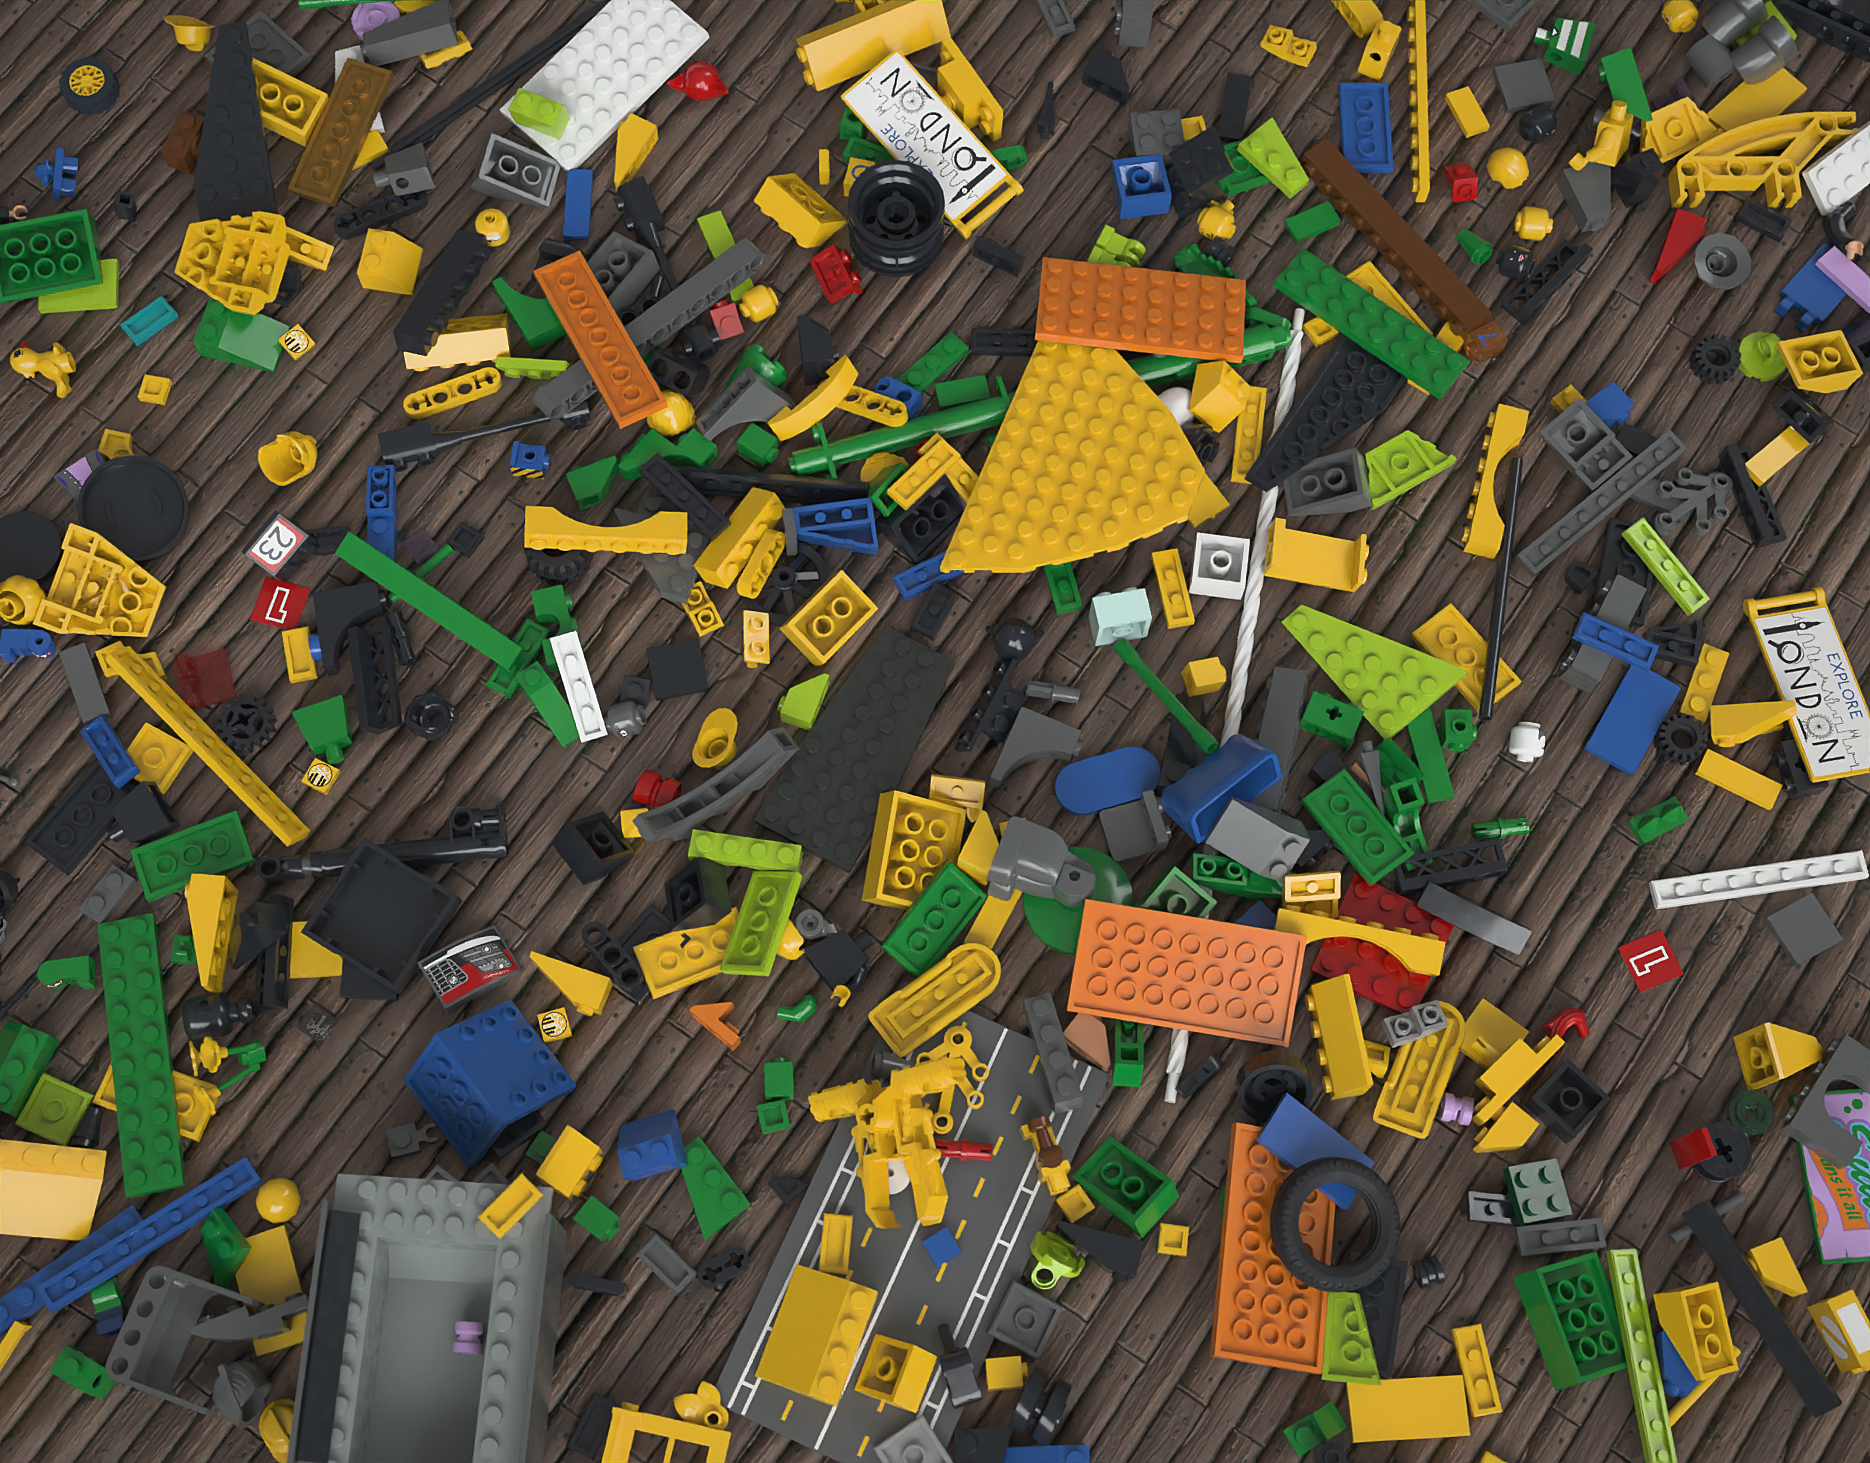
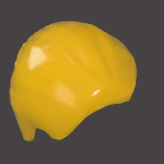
M1505 147L1498 149L1491 154L1487 162V169L1491 179L1500 182L1506 189L1516 188L1527 180L1529 170L1526 158L1515 148Z

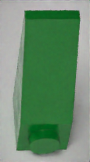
M538 661L515 675L519 688L563 748L580 738L571 709Z
M1114 1018L1112 1085L1140 1087L1144 1067L1143 1023Z

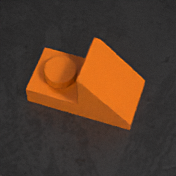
M733 1002L691 1007L689 1010L691 1016L731 1050L734 1051L741 1043L738 1036L739 1030L728 1021L725 1024L722 1023L734 1009Z

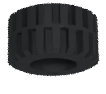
M569 514V515L567 516V517H569V518L575 520V516H573V515H571V514ZM525 541L523 542L524 553L533 574L536 573L537 578L540 580L545 578L546 582L552 585L554 581H557L558 585H564L565 580H569V583L575 581V576L581 578L584 575L583 569L588 570L590 567L589 560L593 559L592 552L571 549L560 557H550L544 554L545 548L541 550L524 547Z

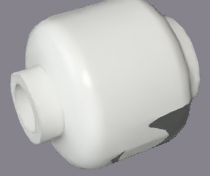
M1519 722V726L1511 729L1510 753L1517 755L1516 760L1533 762V758L1541 757L1544 753L1546 732L1540 729V724Z

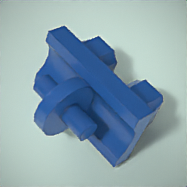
M56 148L54 167L51 166V161L43 160V165L35 167L34 174L37 178L41 179L42 185L47 186L49 181L53 180L52 200L60 201V195L75 196L76 179L63 178L62 173L77 175L78 158L65 156L64 149Z

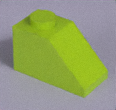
M824 673L790 688L787 697L782 696L778 705L781 721L810 731L815 724L829 688L830 676Z

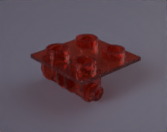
M226 649L195 657H189L188 653H181L177 655L178 659L176 662H172L179 696L192 710L227 701L230 698H237Z

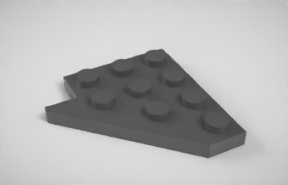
M645 493L637 513L615 508L614 517L620 527L649 519L660 511H680L666 498ZM687 519L686 554L635 553L662 598L687 604L699 574L693 565L711 541Z

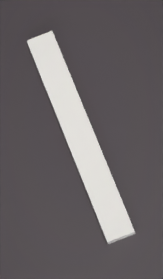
M1861 850L1654 880L1649 882V887L1655 909L1862 880L1868 878L1869 874Z

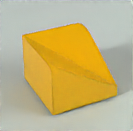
M647 808L620 811L624 838L642 837L632 821L638 814L647 812Z

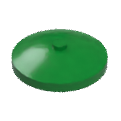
M1068 847V852L1090 864L1095 872V888L1091 900L1133 906L1131 884L1127 875L1116 861L1092 848ZM1024 893L1023 910L1025 918L1035 936L1049 948L1063 954L1075 956L1083 906L1068 907L1056 899H1046Z

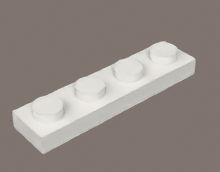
M574 631L550 638L581 742L608 735L577 632Z

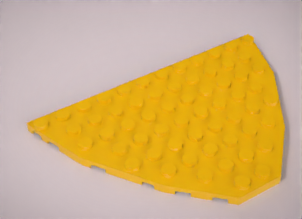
M1038 340L942 560L940 570L943 573H950V570H964V573H975V570H991L992 573H1025L1047 564L1054 566L1094 556V553L1105 550L1107 552L1120 550L1129 546V543L1141 537L1145 539L1163 531V528L1175 522L1179 524L1188 520L1204 480L1205 469L1173 413L1115 349Z

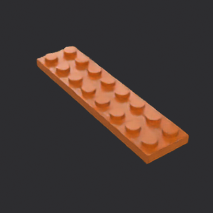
M580 250L534 270L533 273L619 428H624L667 408L666 399Z

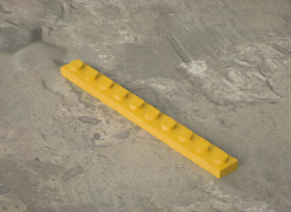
M1407 0L1410 1L1407 21H1411V27H1409L1407 41L1411 42V48H1409L1408 63H1412V69H1410L1408 83L1412 84V90L1409 94V106H1413V112L1410 113L1409 126L1413 127V133L1410 137V149H1414V155L1411 156L1410 169L1414 170V177L1411 180V192H1415V202H1425L1430 191L1425 0Z
M130 646L108 654L106 662L287 847L307 838L311 830Z

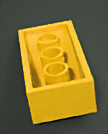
M192 873L190 882H187L185 886V898L188 904L201 986L210 994L222 992L229 941L232 934L239 891L226 876Z

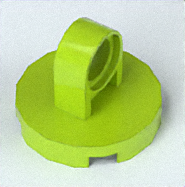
M1756 332L1749 334L1739 345L1738 352H1741L1739 369L1745 376L1749 378L1753 376L1761 379L1760 381L1762 382L1776 379L1786 368V364L1776 346L1782 340L1774 333Z
M1038 1231L1030 1243L1031 1252L1037 1259L1032 1267V1282L1038 1288L1049 1289L1056 1284L1061 1275L1070 1278L1077 1277L1085 1265L1084 1256L1080 1253L1077 1257L1072 1251L1074 1245L1062 1236L1047 1231L1044 1236L1041 1234V1231ZM1046 1268L1053 1275L1050 1279L1043 1280L1037 1276V1271Z

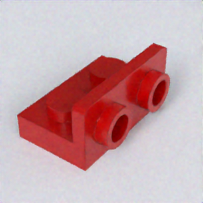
M833 244L809 259L829 303L834 304L853 291L858 295L863 293L860 286L862 279L858 272L853 270L850 264L852 258L846 249L842 250Z

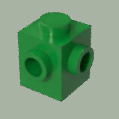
M1445 709L1439 718L1441 748L1449 749L1451 752H1462L1468 749L1477 736L1476 724H1472V710Z

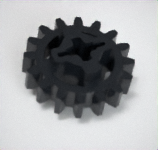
M240 694L239 701L237 702L230 698L231 705L229 707L222 705L221 708L224 714L216 716L218 721L221 722L215 726L217 731L221 733L219 738L223 742L226 741V745L230 749L236 747L239 753H242L244 747L250 753H253V746L256 745L263 749L262 741L271 742L272 739L268 734L277 730L272 725V723L277 722V718L272 714L274 710L270 705H267L265 699L261 698L257 701L254 694H251L248 700H246L243 694ZM246 721L249 722L247 726L244 725V722Z

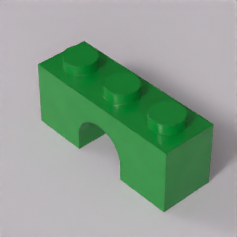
M562 584L531 591L538 623L540 625L553 623L560 627L554 637L574 631L579 632L576 617L570 618L569 609L573 608L570 592L565 593ZM550 638L541 640L550 674L560 672ZM579 641V642H580V645H581V648H582L583 655H584L582 643H581V641Z

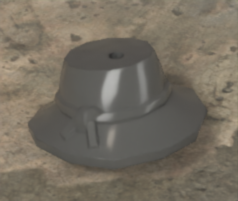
M1718 232L1706 236L1694 249L1693 265L1699 279L1710 287L1729 290L1741 285L1751 273V257L1746 247L1733 235Z

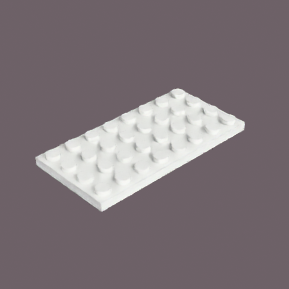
M611 0L521 88L565 106L570 120L560 140L515 123L508 110L515 95L500 111L502 115L548 156L558 161L566 172L570 169H577L618 129L623 120L626 121L630 113L633 114L710 38L709 34L671 0Z

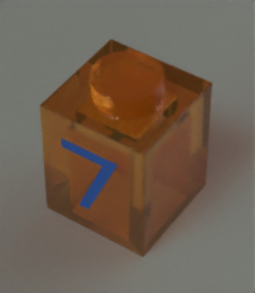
M1493 320L1469 333L1463 346L1467 356L1471 359L1473 358L1475 363L1479 365L1503 352L1508 339Z

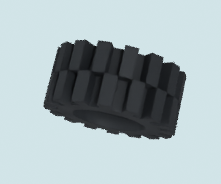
M1713 334L1711 338L1708 335L1701 339L1691 353L1689 362H1692L1690 365L1691 370L1696 369L1694 375L1696 377L1699 374L1702 375L1700 380L1703 382L1706 378L1709 379L1708 384H1713L1715 380L1717 384H1721L1723 380L1725 382L1729 380L1741 362L1739 360L1741 352L1737 353L1739 350L1738 345L1732 346L1734 342L1732 339L1728 342L1725 341L1727 337L1725 335L1718 339V334ZM1712 352L1720 355L1724 360V365L1716 366L1710 363L1706 357L1707 353Z
M1681 713L1678 717L1677 714H1674L1660 725L1654 736V739H1657L1654 742V747L1660 748L1657 753L1659 756L1661 754L1665 755L1664 761L1667 762L1671 759L1672 765H1677L1680 762V766L1686 765L1688 762L1690 764L1706 748L1707 744L1705 743L1708 741V736H1704L1707 730L1705 727L1700 729L1699 726L1702 722L1700 720L1696 723L1693 722L1694 716L1692 715L1685 718L1686 713ZM1682 731L1686 733L1690 738L1689 747H1677L1671 740L1672 732Z

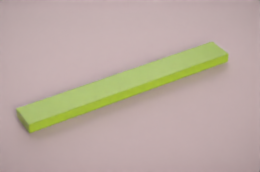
M1637 1250L1606 1251L1645 1463H1678Z

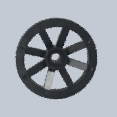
M797 542L798 553L796 554L799 555L789 566L785 565L783 553L779 556L776 562L778 568L772 569L769 575L771 578L766 580L761 589L763 591L773 587L763 607L754 599L742 596L749 611L769 613L770 625L781 627L795 613L792 593L796 592L806 601L813 595L798 582L820 581L821 587L830 578L828 568L822 557L814 549L803 543ZM785 545V547H784V549H783L782 552H787V551H786V545ZM807 559L818 571L796 573ZM782 577H788V578H789V579L786 580V581H782V580H781ZM779 595L784 596L788 615L770 612Z

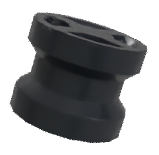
M1217 236L1209 243L1204 254L1206 257L1212 256L1214 260H1219L1222 266H1224L1234 254L1235 248L1232 245H1226L1224 239Z
M1435 1255L1429 1256L1423 1262L1419 1260L1412 1262V1271L1420 1289L1429 1288V1285L1432 1283L1441 1284L1445 1282L1442 1266Z

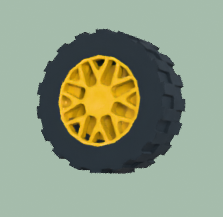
M83 57L80 60H74L72 64H68L66 69L62 71L61 79H59L60 90L68 105L80 114H100L105 110H109L116 103L117 97L119 98L120 85L111 66L102 59Z

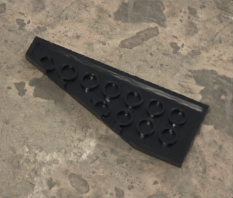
M1343 335L1247 472L1244 480L1267 493L1386 410L1407 377Z

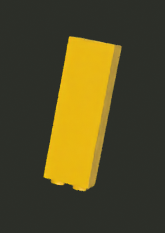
M890 0L796 38L798 44L796 53L800 62H803L805 71H803L805 82L816 91H820L872 70L896 49L903 56H906L951 36L941 0Z

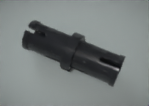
M393 611L388 613L385 619L391 628L392 644L395 646L399 664L402 666L411 665L417 660L410 642L412 639L411 633L406 629L402 612Z

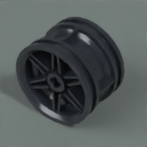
M901 160L883 161L872 165L856 178L848 196V236L850 247L855 257L863 266L883 276L904 277L921 272L931 265L941 250L944 236L945 199L938 180L922 166Z

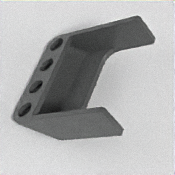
M164 1266L152 1267L143 1278L105 1366L106 1373L112 1380L217 1418L219 1412L182 1399L174 1391L176 1375L194 1336L190 1333L189 1328L198 1325L197 1321L202 1318L206 1306L210 1300L217 1296H226L257 1308L265 1306V1304Z

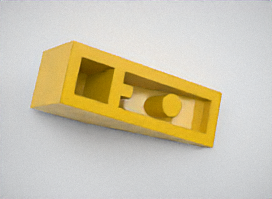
M632 113L629 114L626 121L623 120L617 130L618 138L614 177L616 192L622 184L633 179L659 139L657 125Z
M286 226L287 234L284 242L290 245L288 259L325 271L334 247Z
M1795 700L1712 705L1710 706L1711 737L1714 745L1721 747L1735 746V743H1743L1797 715Z
M531 951L529 957L533 964L577 1007L576 1011L587 1016H592L593 1013L602 1014L613 985L609 977Z

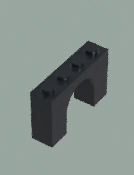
M1331 750L1311 768L1308 777L1319 787L1345 768L1372 802L1375 801L1372 790ZM1323 829L1306 830L1310 841L1292 867L1296 874L1303 869L1309 871L1318 862L1317 855L1322 851L1328 853L1336 845Z

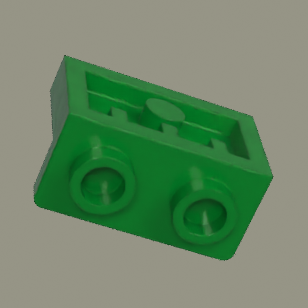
M1390 737L1386 738L1374 749V751L1379 750L1381 785L1385 789L1390 785L1414 777L1418 784L1425 778V774Z

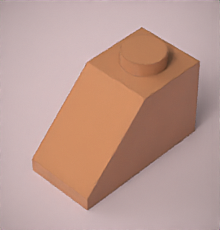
M1078 1013L1063 1032L1066 1044L1095 1067L1107 1072L1111 1062L1105 1025L1101 1023L1102 1018L1097 1015Z

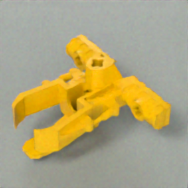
M947 1055L940 1057V1059H931L917 1063L912 1068L906 1066L901 1071H898V1069L892 1070L891 1085L881 1088L878 1079L872 1081V1084H867L863 1078L855 1084L849 1082L846 1085L824 1089L819 1094L813 1092L808 1097L809 1104H811V1113H813L818 1122L856 1115L858 1125L851 1130L852 1136L855 1137V1148L859 1158V1167L856 1170V1175L862 1180L865 1193V1212L876 1228H902L896 1221L893 1211L890 1210L888 1162L903 1160L913 1187L917 1221H920L923 1226L941 1223L948 1193L938 1161L941 1157V1152L939 1149H936L933 1138L934 1129L931 1121L933 1113L930 1109L922 1108L920 1095L948 1090L951 1086L964 1083L966 1070L964 1069V1059H961V1057L947 1058ZM865 1138H867L871 1154L864 1155Z

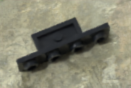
M1001 659L993 667V675L989 683L981 690V698L978 704L971 710L966 727L957 737L956 751H971L981 732L997 743L1004 742L1026 699V696L1006 683L1017 663L1016 659Z

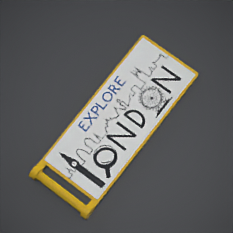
M898 49L889 54L841 95L842 101L895 160L909 161L920 165L931 172L938 180L944 193V215L964 239L967 240L972 235L971 232L1013 196H1019L1024 191L1022 186L1005 170ZM1004 182L1007 183L1009 188L966 224L961 222V219Z
M1814 587L1811 591L1754 600L1753 598L1744 599L1743 610L1749 617L1780 701L1795 700L1798 714L1789 718L1788 722L1811 782L1870 773V712L1826 604L1823 588ZM1810 601L1816 604L1813 607L1758 616L1757 610Z

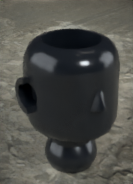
M225 992L188 998L182 1005V1019L186 1035L193 1041H202L208 1036L213 1039L229 1035L233 1031L234 1022L250 1023L255 1020L252 998L242 997L236 1002H231Z

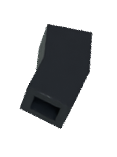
M118 190L114 208L118 219L134 221L138 208L134 201L135 194Z

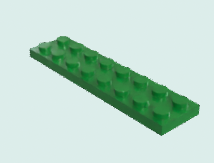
M1304 248L1274 282L1273 286L1439 400L1442 399L1470 363L1468 359Z

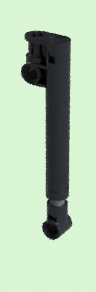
M499 804L496 809L481 810V808L469 809L465 806H459L454 808L449 814L450 836L376 845L411 868L508 857L504 804ZM461 818H470L467 825L457 826V822ZM357 847L331 849L325 852L314 851L310 853V857H304L302 854L282 857L264 855L256 863V872L266 884L271 886L279 885L283 881L305 879L306 875H312L314 879L325 878L326 876L337 877L341 875V871ZM273 865L277 866L275 873L266 875L267 868Z

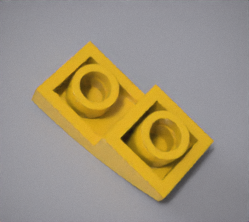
M1274 25L1269 26L1261 41V47L1284 60L1304 67H1308L1317 49L1316 42L1293 37V30Z
M702 582L695 583L687 604H681L699 637L723 627L724 624Z

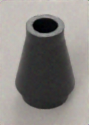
M93 1107L86 1108L85 1114L70 1137L72 1147L94 1150L96 1146H99L101 1121L104 1113L102 1110Z

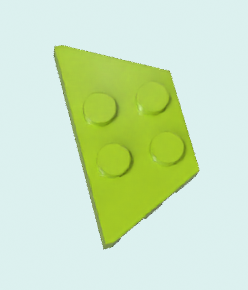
M1409 430L1366 453L1364 459L1373 505L1371 506L1372 510L1452 466L1457 460L1456 457L1452 454L1447 456L1435 449L1436 445L1429 441L1421 440L1418 435Z

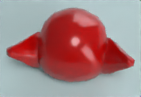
M706 61L691 63L684 73L667 81L668 86L681 93H685L687 97L697 101H709L729 93L724 81L720 79L718 69Z

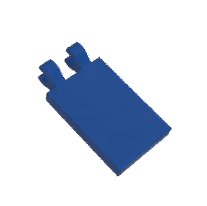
M1826 242L1778 295L1783 300L1774 312L1783 318L1792 306L1804 315L1795 328L1802 333L1812 322L1820 326L1847 295L1845 291L1815 265L1822 256L1833 248Z

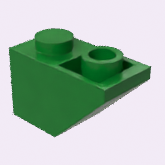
M615 456L599 458L593 464L585 467L577 466L566 473L569 487L579 511L605 501L619 472Z

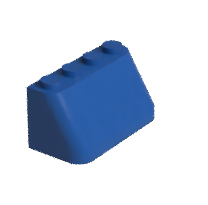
M1244 734L1233 735L1217 751L1207 755L1198 766L1189 769L1180 780L1163 790L1161 798L1163 810L1199 844L1206 838L1231 796L1251 803L1282 778L1278 757L1269 747Z

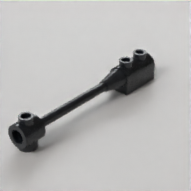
M644 176L622 184L617 189L616 193L618 196L614 197V202L619 212L624 210L627 217L623 218L628 232L634 231L648 249L653 251L672 292L679 287V283L662 250L663 246L658 232L665 229L663 216ZM694 318L687 323L689 330L684 336L686 341L682 342V347L687 356L693 355L695 360L705 361L713 357L722 344L714 327L708 329L705 325H698Z
M584 400L558 420L565 426L571 425L573 430L584 429L587 427L586 421L591 420L587 401ZM538 413L461 432H433L430 423L426 422L378 433V438L385 465H394L395 472H402L408 469L407 463L418 461L420 466L430 465L434 462L433 457L462 444V442L550 422L551 420L544 413Z

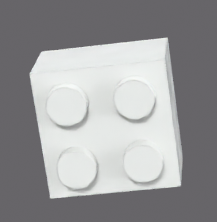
M1197 533L1193 546L1188 593L1241 600L1246 583L1250 539Z

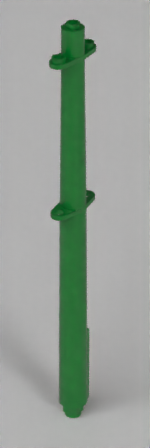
M1266 323L1245 328L1242 363H1226L1232 369L1271 359L1275 351L1291 346L1292 338L1289 328L1282 325L1269 328ZM1149 354L1127 360L1126 362L1149 387L1172 381L1174 384L1193 380L1195 379L1197 364L1216 362V360L1172 355L1157 358ZM1001 375L994 376V381L998 393L997 396L907 420L900 427L885 426L831 442L826 440L821 421L815 422L816 424L811 426L814 441H820V445L791 452L792 457L788 458L791 473H796L797 476H805L828 470L829 474H825V478L838 479L834 467L837 465L869 458L876 453L893 452L917 446L921 441L930 439L936 433L945 439L1002 425L1016 391L1007 393Z

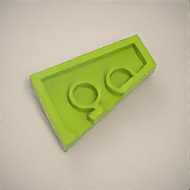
M1273 118L1269 119L1238 145L1237 151L1290 199L1307 186L1309 178Z
M497 357L495 367L504 371V375L508 377L520 378L521 375L533 379L550 380L555 379L572 366L569 362L562 360Z
M1328 1292L1322 1380L1382 1386L1360 1294Z

